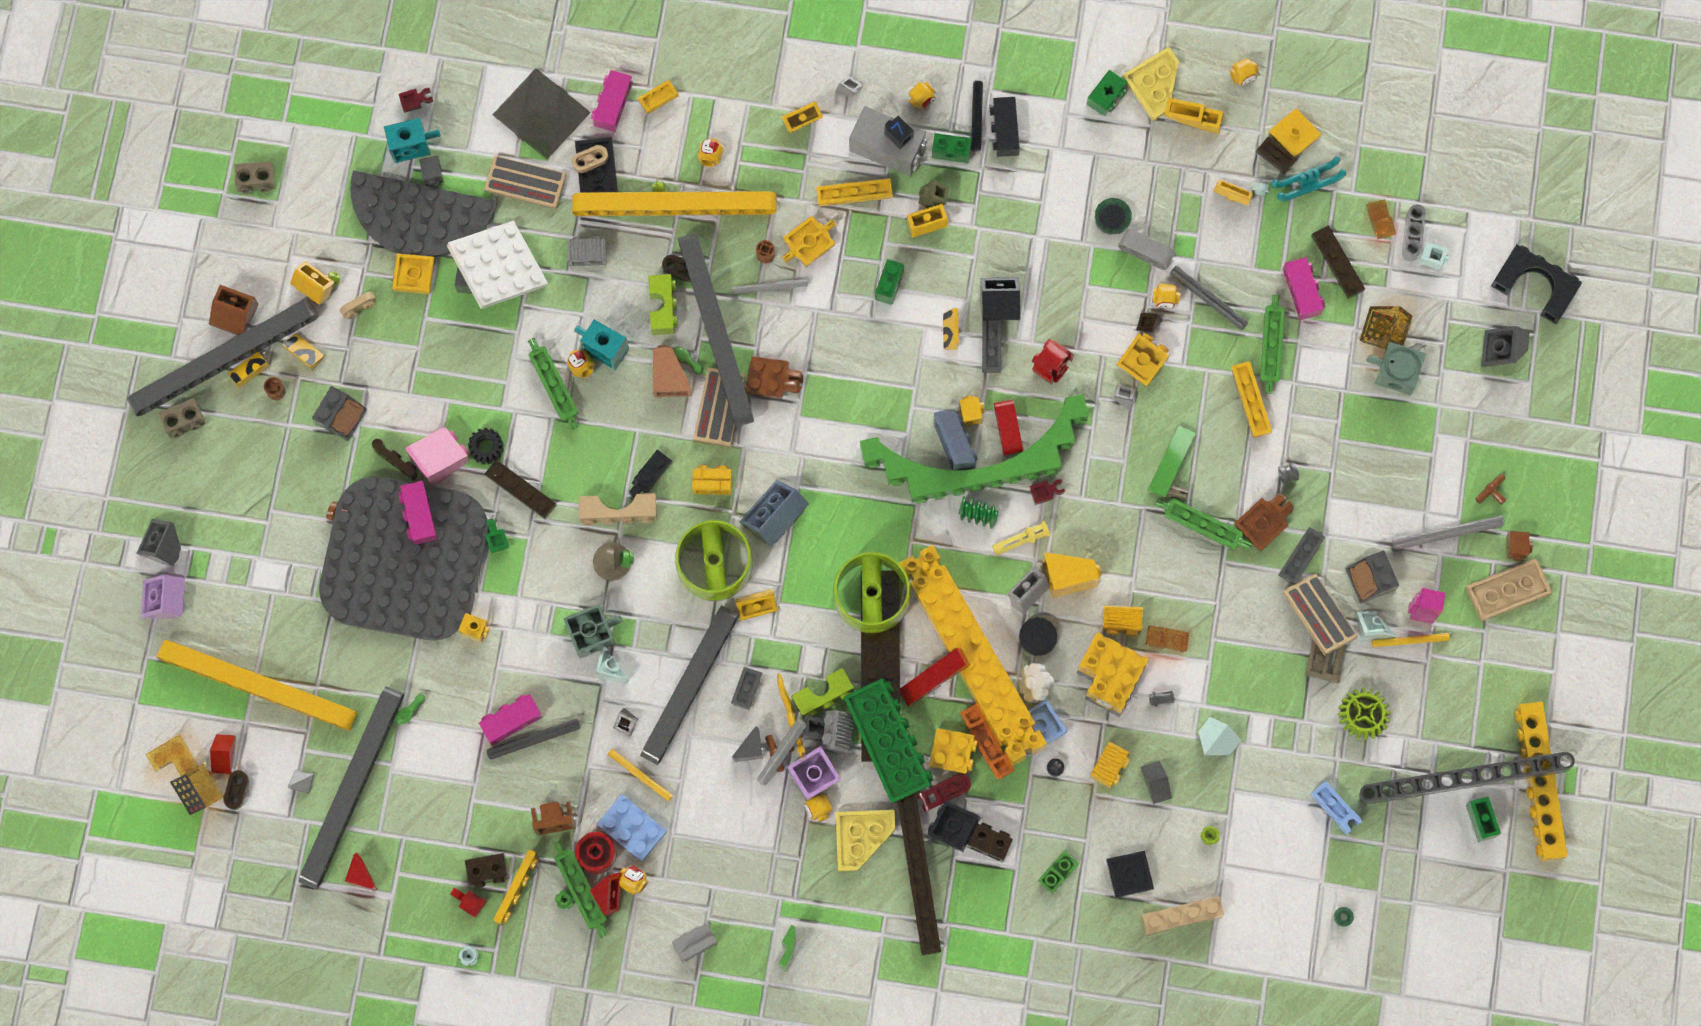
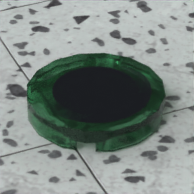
M1118 198L1103 200L1095 210L1096 226L1108 235L1123 233L1128 229L1132 220L1130 207L1125 201Z

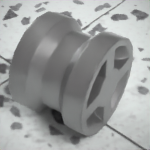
M1294 462L1289 463L1285 467H1278V473L1284 485L1288 484L1289 481L1299 480L1298 470Z

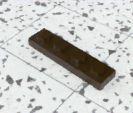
M1329 225L1312 233L1313 240L1347 299L1364 292L1365 287Z
M497 459L484 473L487 478L544 520L557 506L554 501Z

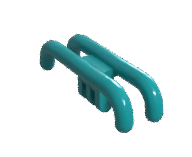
M1335 156L1325 164L1280 181L1272 180L1271 186L1275 189L1296 182L1300 186L1299 189L1286 194L1278 193V201L1285 202L1343 179L1347 173L1345 169H1341L1337 174L1318 181L1320 173L1330 170L1339 164L1340 157Z

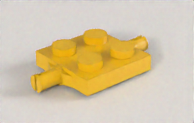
M810 216L785 235L783 241L787 244L790 251L782 256L783 261L787 263L796 257L805 267H808L833 248L835 242L829 236L828 231L836 226L834 220L831 219L825 225H822L813 216Z

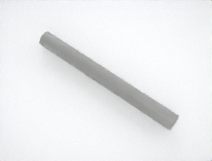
M807 279L737 286L732 287L733 294L805 287L808 286Z

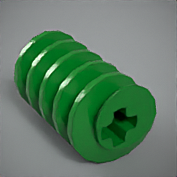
M963 496L958 514H960L961 521L967 516L968 523L974 518L976 525L982 520L983 527L989 522L990 529H993L1000 507L996 511L993 504L988 509L987 502L981 507L980 500L974 505L973 498L966 502V498Z

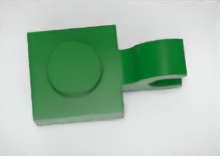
M494 518L486 520L490 533L486 534L485 537L491 554L508 549L509 545L504 530H497Z

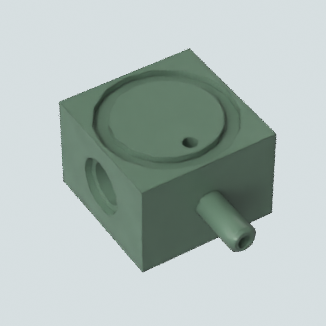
M1389 342L1383 359L1368 355L1367 362L1380 366L1375 384L1412 395L1426 353Z
M600 604L563 618L579 659L601 651L604 647L608 648L616 645L609 628L623 622L620 615L606 621Z

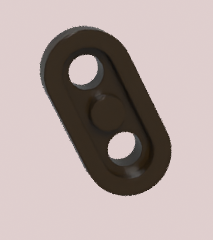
M667 255L663 259L662 267L665 273L671 274V276L684 282H691L689 276L685 274L687 268L684 259L676 255ZM673 263L675 267L669 268V264Z
M237 770L229 776L223 798L224 804L229 809L237 810L244 804L249 786V777L245 772ZM242 778L243 782L237 784V779ZM237 797L238 801L232 803V798Z

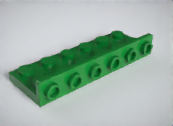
M880 679L844 696V699L889 800L893 804L927 787H932L934 779L929 770L926 771L924 763H926L925 758L921 752L918 753L915 747L918 743L914 735H910L907 729L910 725L906 717L902 718L900 710L902 708L897 699L894 700L892 696L894 690L891 683Z

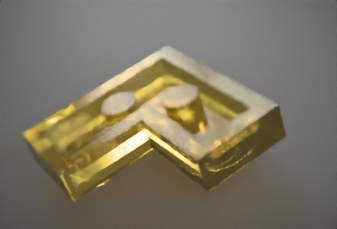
M180 734L146 753L149 762L156 772L171 763L175 765L180 776L185 774L188 776L200 769Z

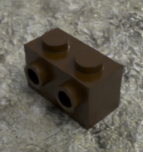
M982 822L981 825L977 824L967 844V848L1003 863L1013 839L1010 838L1009 833L1002 830L996 832L992 830V826Z
M504 853L465 860L468 884L474 886V888L485 887V883L490 882L502 884L505 883L506 879H509L507 860Z

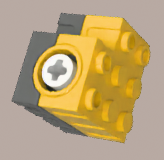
M1097 632L1077 670V674L1085 676L1092 681L1085 699L1120 717L1149 659Z

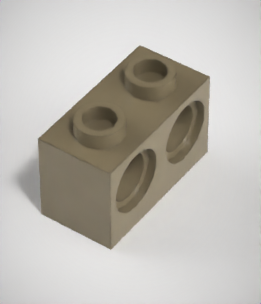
M272 162L234 164L235 186L238 192L251 193L255 190L269 192L271 189H276L275 167ZM268 175L266 180H260L262 176ZM246 176H249V177H250L248 181H246V182H243V181H242V179H243L244 177H246Z
M194 398L158 412L165 432L170 438L179 437L188 430H197L201 425L205 424L199 405ZM190 413H196L193 419H187ZM178 420L175 426H169L171 421Z

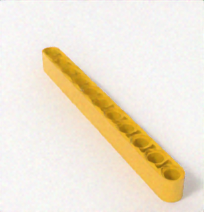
M770 191L575 193L572 195V214L575 216L772 215L777 212L776 193Z
M166 639L163 640L156 658L347 731H351L358 712Z

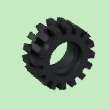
M484 428V430L478 429L477 433H472L473 436L469 438L468 447L472 458L476 462H481L484 465L488 463L489 465L498 457L501 458L504 445L497 432H494L491 428L490 430ZM481 441H492V450L487 453L481 452L479 450Z

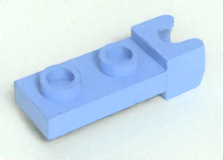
M1326 781L1310 794L1345 835L1351 832L1348 821L1353 822L1355 825H1359L1362 822V819L1354 810L1352 811Z

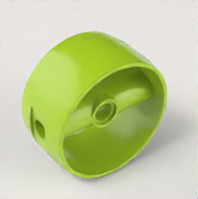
M709 520L694 525L682 536L676 548L675 565L681 583L690 593L703 600L722 601L735 596L747 584L753 569V557L750 544L740 530L724 521ZM721 532L729 534L740 541L748 554V562L743 575L729 587L726 585ZM702 535L707 590L690 583L683 575L680 567L685 548L693 539ZM712 557H717L719 562L712 565L709 563V560Z
M878 552L861 553L849 559L838 571L833 585L834 605L841 619L853 629L864 633L886 631L900 622L908 610L911 598L910 581L906 571L892 557ZM859 565H862L863 622L853 618L843 609L837 595L839 585L844 576ZM881 565L895 571L902 579L906 589V599L903 606L894 616L885 621H882ZM869 589H874L877 591V594L871 597L866 592Z

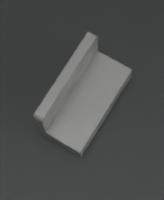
M704 924L674 940L672 944L682 963L714 947L717 945V942L708 925Z

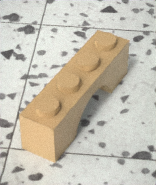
M636 494L629 506L619 510L606 507L598 496H579L580 523H584L586 526H593L595 523L613 525L615 524L614 522L633 524L634 521L652 523L653 520H657L656 494Z
M1217 896L1143 914L1140 918L1145 937L1185 925L1220 919L1224 916L1220 897Z

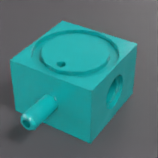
M420 118L383 126L394 164L431 155L427 140L441 136L438 129L425 132Z
M595 319L587 330L580 326H576L574 332L583 336L580 340L582 350L588 351L592 358L613 370H616L629 350L625 336Z

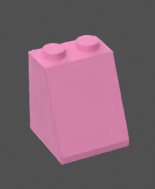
M446 427L405 448L412 462L433 487L469 462L468 450L463 444L459 446L456 442L458 437L452 430L448 431Z

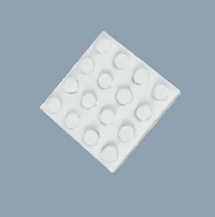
M514 221L448 242L447 244L452 257L481 309L544 288L548 284Z

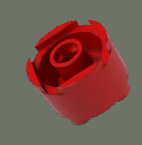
M1048 339L1043 346L1042 352L1040 354L1037 353L1033 357L1032 363H1034L1032 371L1053 385V381L1057 383L1069 368L1066 365L1068 361L1072 362L1074 354L1056 341Z
M589 832L577 842L575 856L582 869L586 872L602 874L609 871L614 865L616 848L612 840L604 833ZM595 849H598V851L600 852V854H597V857H594L593 854H591L595 852Z

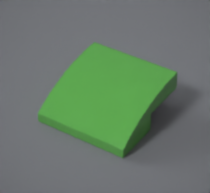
M793 925L790 926L782 940V946L786 948V951L778 964L779 968L787 971L795 951L796 929Z

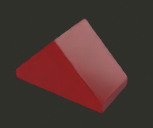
M216 734L210 748L211 773H232L236 742L235 735Z
M355 853L345 882L371 891L378 890L361 856Z
M618 872L605 877L590 890L604 915L619 911L621 891L619 881L622 873Z

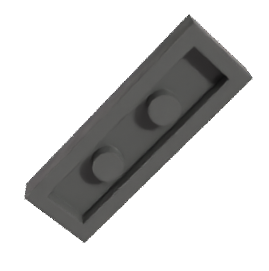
M1001 320L982 321V373H1001Z
M1309 527L1278 576L1295 585L1325 539V536Z

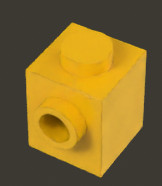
M972 395L965 396L962 400H959L963 427L982 424V414L985 413L983 402L979 403V398Z
M465 613L458 631L460 635L482 642L484 638L488 637L490 627H488L489 624L486 620Z

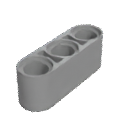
M1419 204L1412 205L1406 215L1402 256L1407 261L1416 260L1422 250L1426 211ZM1412 213H1418L1420 217L1415 218L1412 216ZM1410 230H1415L1418 233V235H1412L1410 233ZM1408 248H1414L1416 253H1410Z
M1132 229L1125 231L1118 245L1122 251L1162 270H1167L1175 255V251L1170 247Z

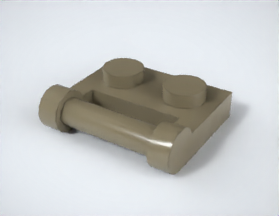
M1312 639L1305 676L1339 684L1344 652H1346L1347 645L1336 650L1332 673L1329 674L1326 671L1330 653L1324 656Z

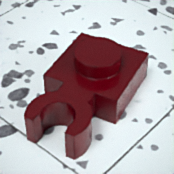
M424 88L421 93H417L416 89L399 93L404 113L422 108L421 103L423 102L426 104L432 103V97H425L426 94L431 93L430 88Z
M1047 480L1029 486L1034 504L1038 505L1053 500L1052 494H1064L1065 489L1058 490L1056 488L1057 485L1062 484V480H1055L1052 485H1049Z

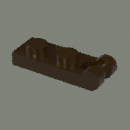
M381 439L373 440L372 447L379 456L412 481L417 478L416 467L411 462L407 461L405 463L400 459L402 456L395 450L390 452Z

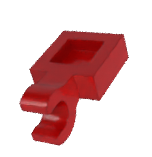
M454 887L450 893L451 896L461 901L459 908L474 918L477 917L486 903L484 899L470 890L465 895Z

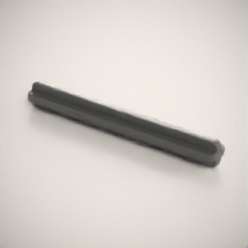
M1178 266L1171 270L1170 275L1240 330L1247 326L1248 321Z
M573 719L486 750L488 758L492 760L579 730L578 719Z

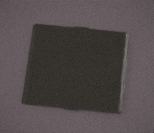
M535 68L492 115L515 133L519 139L526 142L545 159H548L590 112L571 97L567 91L556 85Z

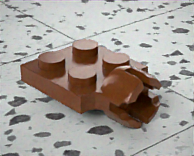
M752 356L745 392L747 395L782 399L786 392L799 393L802 386H799V383L803 384V374L801 371L789 369L790 363L788 361Z
M1277 494L1268 502L1261 498L1234 523L1260 552L1289 526L1285 519L1293 512L1294 507L1290 501L1283 507H1280L1286 501V497L1282 494Z

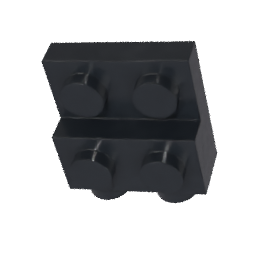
M945 800L944 804L938 808L935 821L928 828V836L940 844L964 852L981 817Z

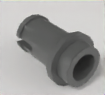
M1173 691L1149 694L1150 705L1157 707L1159 704L1174 703Z

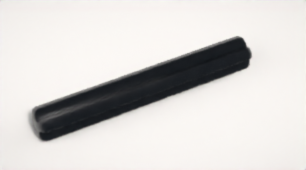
M977 80L973 81L972 151H981L983 82Z

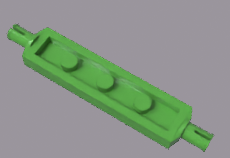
M1276 294L1272 295V304L1266 306L1264 316L1260 381L1266 383L1265 394H1268V392L1273 394V383H1279L1285 308L1279 306L1280 295L1276 296Z
M532 338V341L531 339L528 340L532 349L528 354L561 422L568 420L572 430L575 427L578 428L579 425L575 419L578 410L546 347H539L535 338Z
M1158 498L1155 503L1156 506L1165 509L1164 517L1233 551L1238 546L1249 551L1252 543L1242 539L1243 532L1174 498L1169 503Z
M561 840L553 843L558 852L554 859L588 928H596L600 938H603L601 930L604 936H607L608 934L603 926L607 919L590 892L591 887L572 849L565 850Z

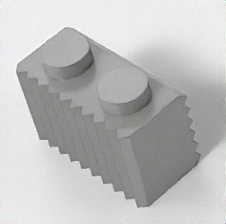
M593 236L591 239L573 237L572 240H567L569 266L607 265V249L604 238L600 236Z
M1034 567L1031 568L1029 573H1026L1021 578V581H1018L1016 586H1013V589H1010L1008 592L1011 605L1024 614L1050 588L1047 577Z
M838 710L826 711L824 735L822 737L823 750L835 754H849L851 752V734L853 733L852 726L854 725L851 714Z

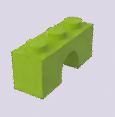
M671 274L648 275L650 299H660L664 302L662 309L650 311L652 335L675 334L674 328L678 327L677 316H674L673 311L677 309L676 298H673V292H676V282L672 280Z
M843 668L825 677L829 686V690L825 695L816 696L809 687L791 695L792 701L802 719H804L805 715L815 717L818 714L817 711L833 707L835 701L839 699L845 700L844 696L854 691V687Z

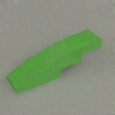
M1178 425L1148 491L1166 498L1194 439L1195 432Z

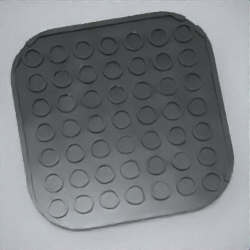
M367 477L354 482L342 493L335 511L319 584L320 599L324 608L336 621L352 627L430 641L451 637V635L458 632L465 613L471 615L487 543L485 535L489 532L484 509L476 499L466 493L425 485L437 540L414 545L413 540L408 539L406 529L410 527L408 521H404L402 513L405 510V505L400 503L398 492H401L400 486L410 484L411 482L384 477Z

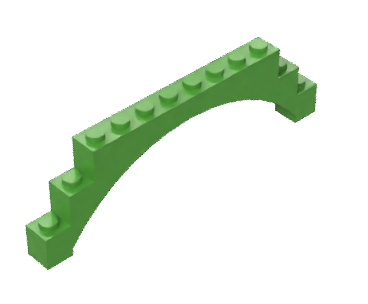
M1084 394L1067 397L1064 400V407L1051 428L1031 447L1002 463L980 469L945 470L921 465L891 451L879 442V437L861 440L860 449L864 467L877 468L880 464H883L888 485L899 486L907 481L911 502L922 504L932 498L941 500L951 494L960 496L965 494L966 491L979 492L984 490L985 487L998 488L1004 483L1017 484L1023 479L1036 480L1042 475H1047L1048 477L1057 475L1058 472H1061L1062 468L1058 449L1061 451L1070 450L1075 444L1071 424L1075 426L1082 425L1088 420L1089 415Z

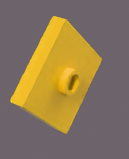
M1297 108L1268 132L1280 146L1294 157H1297L1321 137V133Z
M397 253L392 290L430 294L435 258L432 256Z

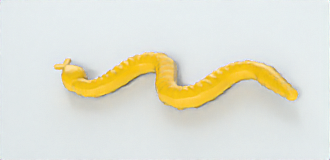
M778 673V689L791 729L796 721L790 697L785 689L784 680L781 674ZM800 735L796 741L797 751L804 761L803 755L806 753Z

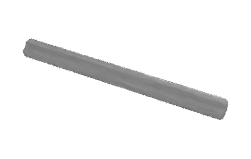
M1496 516L1393 539L1392 547L1394 550L1498 528L1504 525V520L1502 516Z

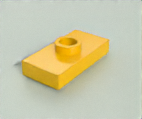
M667 80L637 99L648 115L679 97V94L670 80Z
M1221 179L1218 180L1213 191L1225 196L1229 201H1237L1246 206L1249 205L1254 194Z

